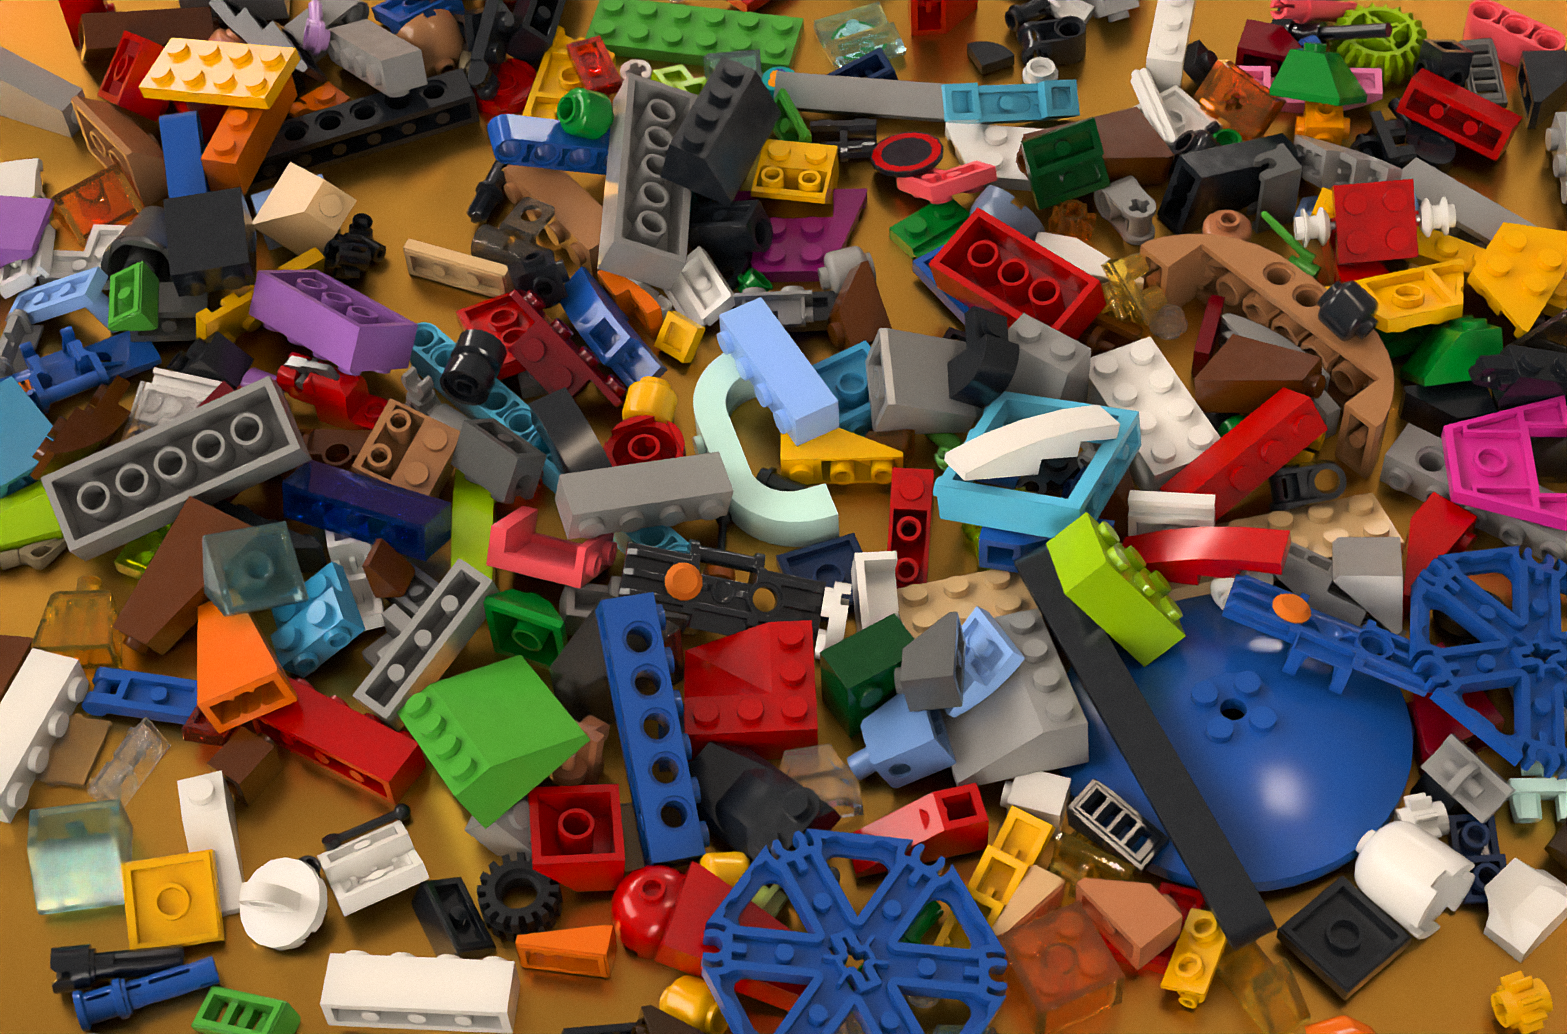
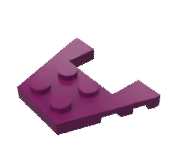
M867 188L834 189L833 217L769 218L773 229L771 247L766 252L753 253L749 268L758 270L770 282L820 281L818 268L824 267L826 253L847 248V240L851 232L855 231L859 222L858 216L861 210L866 207ZM739 191L734 201L756 200V197L751 196V191Z

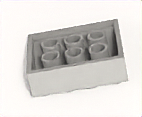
M1038 608L994 618L1025 657L1014 673L987 698L955 718L948 715L944 708L940 709L956 759V764L952 765L950 769L957 787L977 783L978 786L1035 772H1044L1089 762L1088 722Z

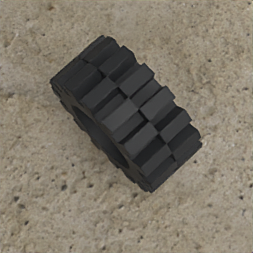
M517 852V860L511 861L509 854L501 856L503 865L499 866L495 861L489 864L490 874L484 871L481 874V885H477V895L484 922L488 929L492 927L494 935L501 938L505 932L507 941L515 942L517 934H529L533 931L536 933L545 932L544 924L551 929L557 923L555 915L561 916L562 912L561 902H563L560 885L559 882L532 869V856L530 861H527L525 852ZM529 886L537 891L535 901L528 906L509 908L503 903L504 895L513 888Z

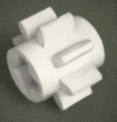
M1425 792L1404 796L1405 807L1394 810V821H1410L1437 839L1449 834V818L1442 801L1432 802V797L1426 796Z

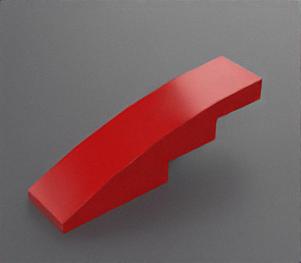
M1192 527L1128 536L1124 538L1122 546L1124 548L1134 547L1144 559L1146 568L1151 573L1155 570L1159 571L1168 582L1199 586L1201 576L1235 578L1236 574L1240 575L1242 570L1282 575L1291 545L1290 530L1254 527Z

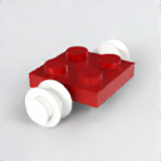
M1413 179L1333 185L1334 217L1329 218L1328 213L1322 207H1319L1316 215L1308 216L1303 208L1301 209V217H1294L1295 240H1302L1303 246L1306 248L1310 239H1318L1321 246H1325L1330 238V233H1335L1337 265L1412 259L1419 257L1417 226H1419L1426 237H1430L1433 229L1439 228L1444 236H1447L1449 228L1456 225V211L1454 204H1448L1445 196L1441 198L1439 205H1431L1428 198H1424L1418 210L1415 211Z

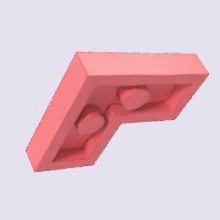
M978 160L945 171L934 167L926 173L912 177H895L898 190L912 194L915 198L929 200L931 204L949 202L952 200V195L961 192L966 194L980 192L985 189L984 185L998 181L995 166Z

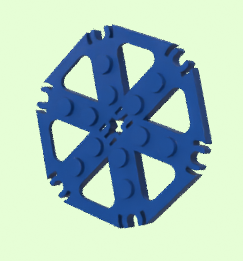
M1520 546L1438 555L1437 558L1431 561L1426 570L1423 569L1411 585L1409 662L1418 660L1412 668L1413 672H1426L1432 677L1423 686L1425 692L1433 693L1430 699L1513 766H1516L1520 761L1522 770L1528 771L1537 760L1544 767V777L1550 778L1557 770V780L1567 779V748L1565 746L1564 707L1567 709V631L1562 632L1560 598V594L1567 595V564L1560 559L1554 564V559L1549 554L1539 564L1532 558L1531 548L1527 547L1520 556ZM1487 573H1500L1506 576L1512 584V611L1467 576ZM1435 609L1444 612L1482 643L1446 648L1432 645L1429 641L1430 610ZM1513 686L1514 734L1506 735L1499 732L1494 724L1464 703L1462 694Z
M806 828L805 835L800 831L794 832L792 843L796 848L795 851H787L782 847L778 839L773 840L771 854L768 851L767 845H765L706 922L702 944L716 946L720 952H703L701 975L733 1034H760L753 1028L734 992L735 984L743 979L808 985L773 1034H837L851 1012H853L864 1034H925L903 995L962 1001L969 1007L971 1016L959 1034H984L1006 998L1004 995L1008 988L1007 983L996 982L989 976V974H1004L1007 968V960L1004 959L1006 955L1005 950L953 864L950 870L940 877L946 859L940 856L934 865L923 864L920 858L925 846L921 843L914 847L910 856L905 855L910 850L913 839ZM839 857L876 861L882 863L888 870V875L858 916L827 864V861L831 858ZM777 884L784 889L808 933L740 926L738 918L762 886ZM942 901L952 910L967 935L971 947L970 949L904 943L901 941L929 902ZM848 955H851L855 961L862 959L865 961L861 970L862 973L858 972L854 966L845 967Z

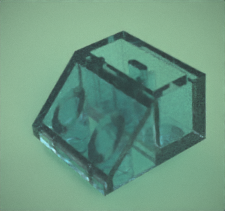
M120 799L30 810L27 852L36 909L39 915L125 904L121 863L132 862L133 825Z

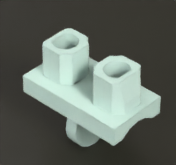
M1536 760L1528 771L1521 768L1522 776H1536V778H1510L1508 780V783L1516 790L1506 800L1510 803L1514 823H1535L1541 821V800H1555L1557 822L1563 823L1567 819V779L1557 780V778H1554V776H1558L1557 770L1550 778L1544 777L1543 765Z

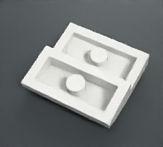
M400 820L342 844L336 849L317 855L344 916L430 879L423 861L413 846L409 833Z

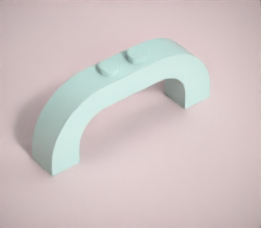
M721 354L703 371L695 387L693 407L697 436L692 437V442L696 455L712 452L720 453L733 488V495L728 509L732 516V521L752 537L779 546L807 547L839 537V516L826 483L798 491H779L763 485L752 474L730 416L742 403L756 398L754 386L749 380L744 381L741 378L731 354Z

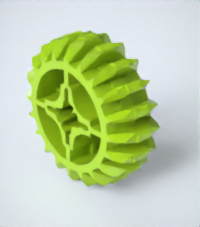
M1371 3L1368 8L1357 5L1355 11L1346 10L1343 17L1337 18L1334 26L1390 23L1392 35L1388 38L1329 40V52L1339 53L1349 68H1382V85L1386 87L1389 81L1399 85L1403 78H1412L1423 39H1428L1427 30L1422 28V21L1414 20L1413 13L1404 14L1401 12V7L1391 9L1388 8L1387 4L1383 7H1376Z

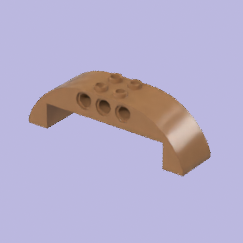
M1182 234L1149 240L1140 246L1138 275L1144 278L1142 304L1162 320L1195 297L1207 306L1208 299L1212 294L1225 297L1223 315L1231 313L1254 321L1282 335L1307 354L1321 357L1322 367L1330 374L1327 393L1343 411L1335 456L1364 479L1372 474L1379 459L1394 393V371L1390 356L1380 336L1374 329L1362 340L1357 335L1348 341L1340 340L1318 319L1320 307L1317 305V302L1328 289L1318 283L1313 276L1306 274L1287 259L1260 245L1233 237L1214 234Z

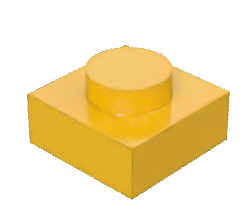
M668 311L654 346L682 363H692L706 328L678 311Z

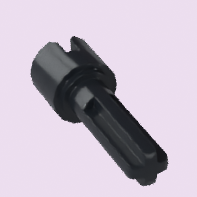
M91 944L53 947L50 954V969L56 972V980L52 983L54 994L70 993L77 990L91 991L94 989V985H98L99 980L149 976L186 964L185 951L181 945L97 953L96 948H92Z

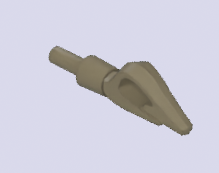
M55 538L33 543L19 550L14 549L0 552V567L6 570L23 564L30 565L37 570H42L50 565L68 547L65 538Z

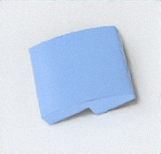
M978 606L975 607L962 625L966 640L962 707L944 708L947 714L954 718L970 710L992 694L1014 673L1025 659L993 616Z

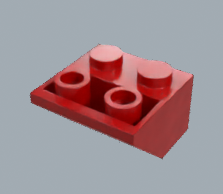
M908 0L911 36L947 34L978 8V0Z

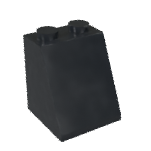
M241 187L163 199L170 276L179 297L188 295L199 296L206 292L225 289L236 290L243 286L255 285L257 277V237Z

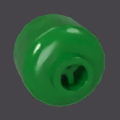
M576 87L564 95L558 103L557 117L562 129L567 134L596 140L601 138L613 123V107L610 99L603 93Z

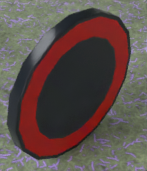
M902 132L888 136L878 142L871 150L870 160L874 169L883 175L912 177L926 173L936 167L943 159L944 149L940 140L931 134Z

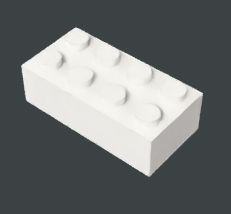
M1151 337L1090 358L1087 404H1099L1100 406L1139 411L1142 445L1129 465V471L1141 491L1161 492L1159 488L1221 438Z

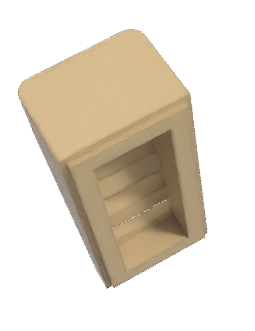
M1035 864L1033 867H1030L992 927L994 934L1006 953L1060 906L1064 899L1065 881Z

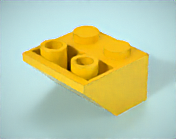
M768 139L761 151L751 188V196L833 204V192L837 188L839 180L838 146Z

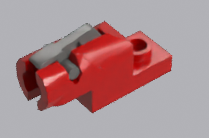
M295 352L288 355V360L284 366H280L277 372V384L282 388L283 392L288 393L294 399L314 405L319 421L345 430H373L389 401L369 394L367 383L363 376L342 373L338 368L317 358H311Z

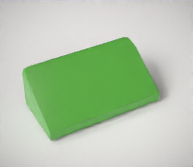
M781 88L774 99L781 111L780 118L773 129L778 140L812 143V136L786 89Z
M143 261L110 276L108 328L111 331H149L158 328L159 279Z

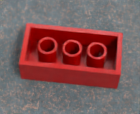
M978 207L929 263L937 288L969 308L976 306L1006 316L1008 329L1025 313L1077 340L1107 305L1100 280Z

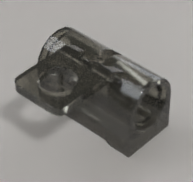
M524 197L503 220L499 228L484 224L477 230L471 244V256L508 266L521 261V258L529 252L549 250L537 244L536 236L553 218L555 208L534 198ZM531 209L542 213L539 219L530 222L524 221L520 217L523 212ZM550 249V251H551V253H552V256H553V258H554V261L556 262V260H555V254H554L553 250Z

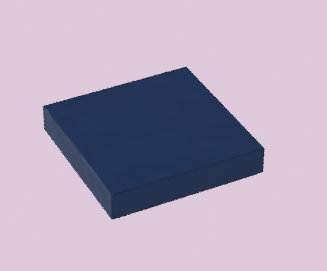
M851 533L776 555V564L780 573L826 582V587L834 588L835 581L852 584L851 568L854 554L862 553L863 551L855 533ZM851 587L850 595H841V598L849 599L847 614L855 612L853 589ZM821 616L820 622L829 620V617Z

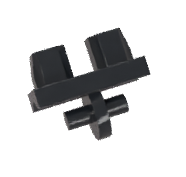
M1381 110L1370 112L1371 129L1366 134H1358L1355 138L1356 140L1350 146L1352 150L1378 158L1401 169L1417 157L1413 144L1396 147L1398 144H1405L1406 127L1403 120L1385 121Z
M876 119L810 121L812 143L838 146V159H841V163H848V159L870 158L871 150L877 144Z

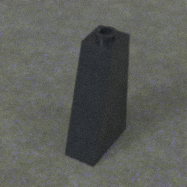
M1283 133L1181 154L1177 160L1157 216L1176 235L1190 234L1201 229L1208 215L1216 211L1225 209L1239 211L1259 200L1261 186L1259 174L1269 169L1270 163L1254 167L1253 163L1257 155L1276 149V145L1284 143L1300 165L1305 155Z

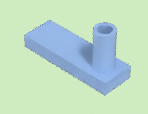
M99 266L19 292L9 313L15 309L26 311L32 325L86 308L110 332H118L111 331L108 328L109 298L102 292V289L109 276Z

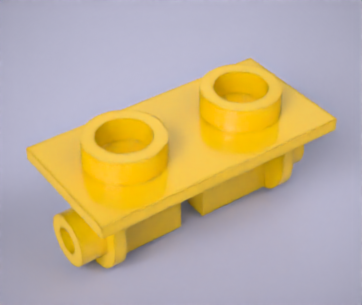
M1190 909L1160 985L1161 988L1177 991L1180 995L1179 1002L1188 1008H1196L1198 1003L1204 1002L1227 943V938L1211 911Z

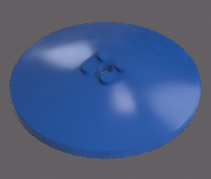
M1211 594L1174 601L1183 614L1179 621L1186 637L1146 667L1140 664L1106 632L1258 892L1296 886L1337 870L1359 855L1356 852L1357 844L1369 830L1373 829L1377 832L1381 827L1389 824L1393 818L1394 810L1398 809L1406 790L1413 752L1412 725L1408 707L1400 687L1353 669L1340 695L1328 690L1334 666L1309 656L1299 666L1295 676L1282 671V668L1287 659L1286 654L1290 643L1221 616L1223 610L1214 602ZM1070 667L1067 676L1088 722L1089 762L1058 768L1059 776L1071 778L1069 800L1072 802L1090 781L1095 778L1115 792L1168 837L1073 668ZM1226 709H1237L1245 716L1239 720H1230L1221 713ZM1099 806L1091 813L1090 816L1093 815V813L1099 808ZM1110 815L1102 826L1106 829L1115 817ZM1126 826L1116 838L1121 841L1132 828ZM1141 836L1130 850L1136 854L1148 839ZM1169 838V844L1146 870L1170 881L1198 888Z

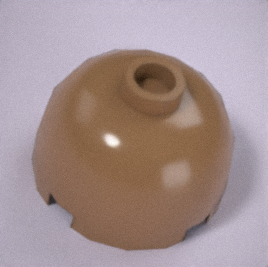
M435 9L434 11L437 15L426 18L424 13L407 22L396 34V36L421 49L426 78L456 70L459 63L460 53L463 51L462 43L465 42V38L462 37L458 26L459 23L449 10Z

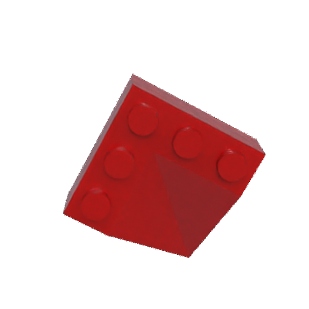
M812 620L767 622L685 650L684 729L685 733L689 735L692 747V759L687 760V762L693 761L710 741L732 746L748 747L765 760L819 757Z

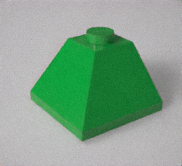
M1305 42L1304 48L1290 49L1269 91V95L1335 106L1366 103L1368 96L1339 53L1326 51V44Z
M514 589L486 596L483 606L494 652L509 657L521 654L529 664L568 677L571 676L574 670L565 624L550 601L545 600L538 594H526Z

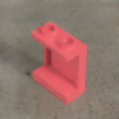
M521 506L491 525L487 566L579 589L596 578L609 566H612L617 554V543L613 542L614 533L599 535L598 537L588 539L582 544L536 533L538 509Z

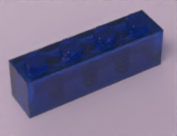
M313 460L303 464L282 482L284 517L372 545L376 539L382 538L398 553L425 562L451 538V502Z

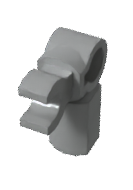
M414 366L401 376V381L408 391L406 395L407 402L404 405L459 431L462 429L464 420H471L449 405L441 404L435 390H433L434 382L430 376H426L421 380Z

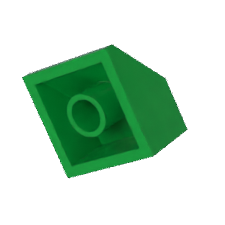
M1462 315L1461 318L1449 320V324L1436 325L1402 366L1400 378L1423 386L1471 381L1468 370L1471 366L1475 365L1476 360L1481 355H1498L1503 350L1502 328L1487 324V319L1485 318L1474 319L1473 315Z

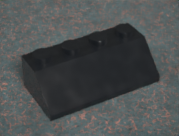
M721 57L669 144L660 177L723 205L731 206L781 115L780 109L756 70L744 66L737 61Z

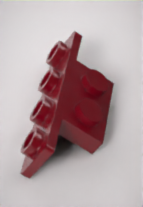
M515 288L509 295L535 323L508 351L549 394L566 387L574 399L592 381L614 406L623 408L626 399L623 394L627 391L624 385L611 374L606 377L596 367L600 363L598 358L587 347L582 346L580 349L570 339L573 335L572 331L559 318L556 317L552 320L543 311L546 304L535 292L530 289L525 292Z

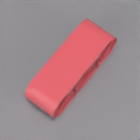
M1476 0L1469 6L1463 39L1492 38L1497 50L1498 59L1518 68L1522 51L1564 50L1566 39L1558 30L1491 0Z

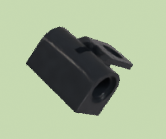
M760 200L733 201L730 207L719 202L695 203L690 211L688 242L693 251L700 246L708 254H713L715 258L714 264L720 273L728 270L734 271V274L725 281L732 291L735 290L740 283L738 276L739 274L744 275L752 260V254L766 252L771 247L773 229L770 219Z

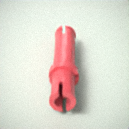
M1272 0L1270 8H1280L1281 11H1270L1275 19H1292L1298 24H1305L1311 21L1336 22L1338 17L1344 16L1346 10H1355L1357 3L1354 1Z

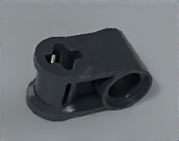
M1065 16L1059 19L1030 21L1020 26L1017 30L1016 37L1018 44L1023 47L1021 58L1025 66L1034 58V50H1036L1037 57L1048 58L1055 65L1075 64L1086 56V24L1079 17ZM1032 31L1036 34V40L1033 39Z
M1331 460L1285 464L1268 478L1272 502L1268 504L1269 511L1294 509L1306 504L1338 498L1346 488L1347 478L1344 471L1336 462ZM1324 469H1331L1338 476L1336 485L1329 490H1321L1315 486L1316 475ZM1283 478L1285 479V483H1286V489H1287V495H1286V496L1284 495L1283 486H1282V479H1283Z

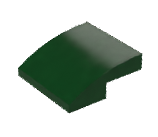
M1094 117L1020 141L1036 207L1039 210L1111 186L1102 156L1104 150Z

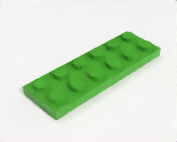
M599 0L585 39L591 41L596 47H603L615 53V56L716 67L723 56L756 70L758 73H765L773 67L781 66L792 69L804 31V18L650 0Z

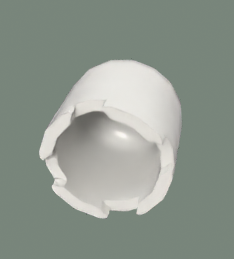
M1394 821L1381 827L1377 832L1371 829L1360 839L1356 847V852L1359 853V856L1356 860L1354 877L1359 889L1367 898L1419 940L1429 937L1440 928V925L1434 920L1446 907L1452 911L1457 910L1475 879V875L1470 872L1475 867L1474 863L1410 821Z

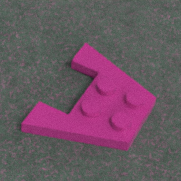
M1565 395L1445 425L1441 439L1451 502L1567 531V493H1540L1530 437H1567V405Z

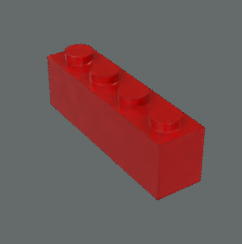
M1283 387L1168 480L1159 490L1161 492L1216 495V522L1327 431L1328 428L1309 396Z
M288 677L297 693L298 701L253 719L252 723L256 733L266 734L277 745L396 806L426 768L421 747L412 734L406 731L397 732L385 726L378 717L371 713L363 715L351 709L344 700L337 696L331 695L327 697L304 679L296 678L294 680Z

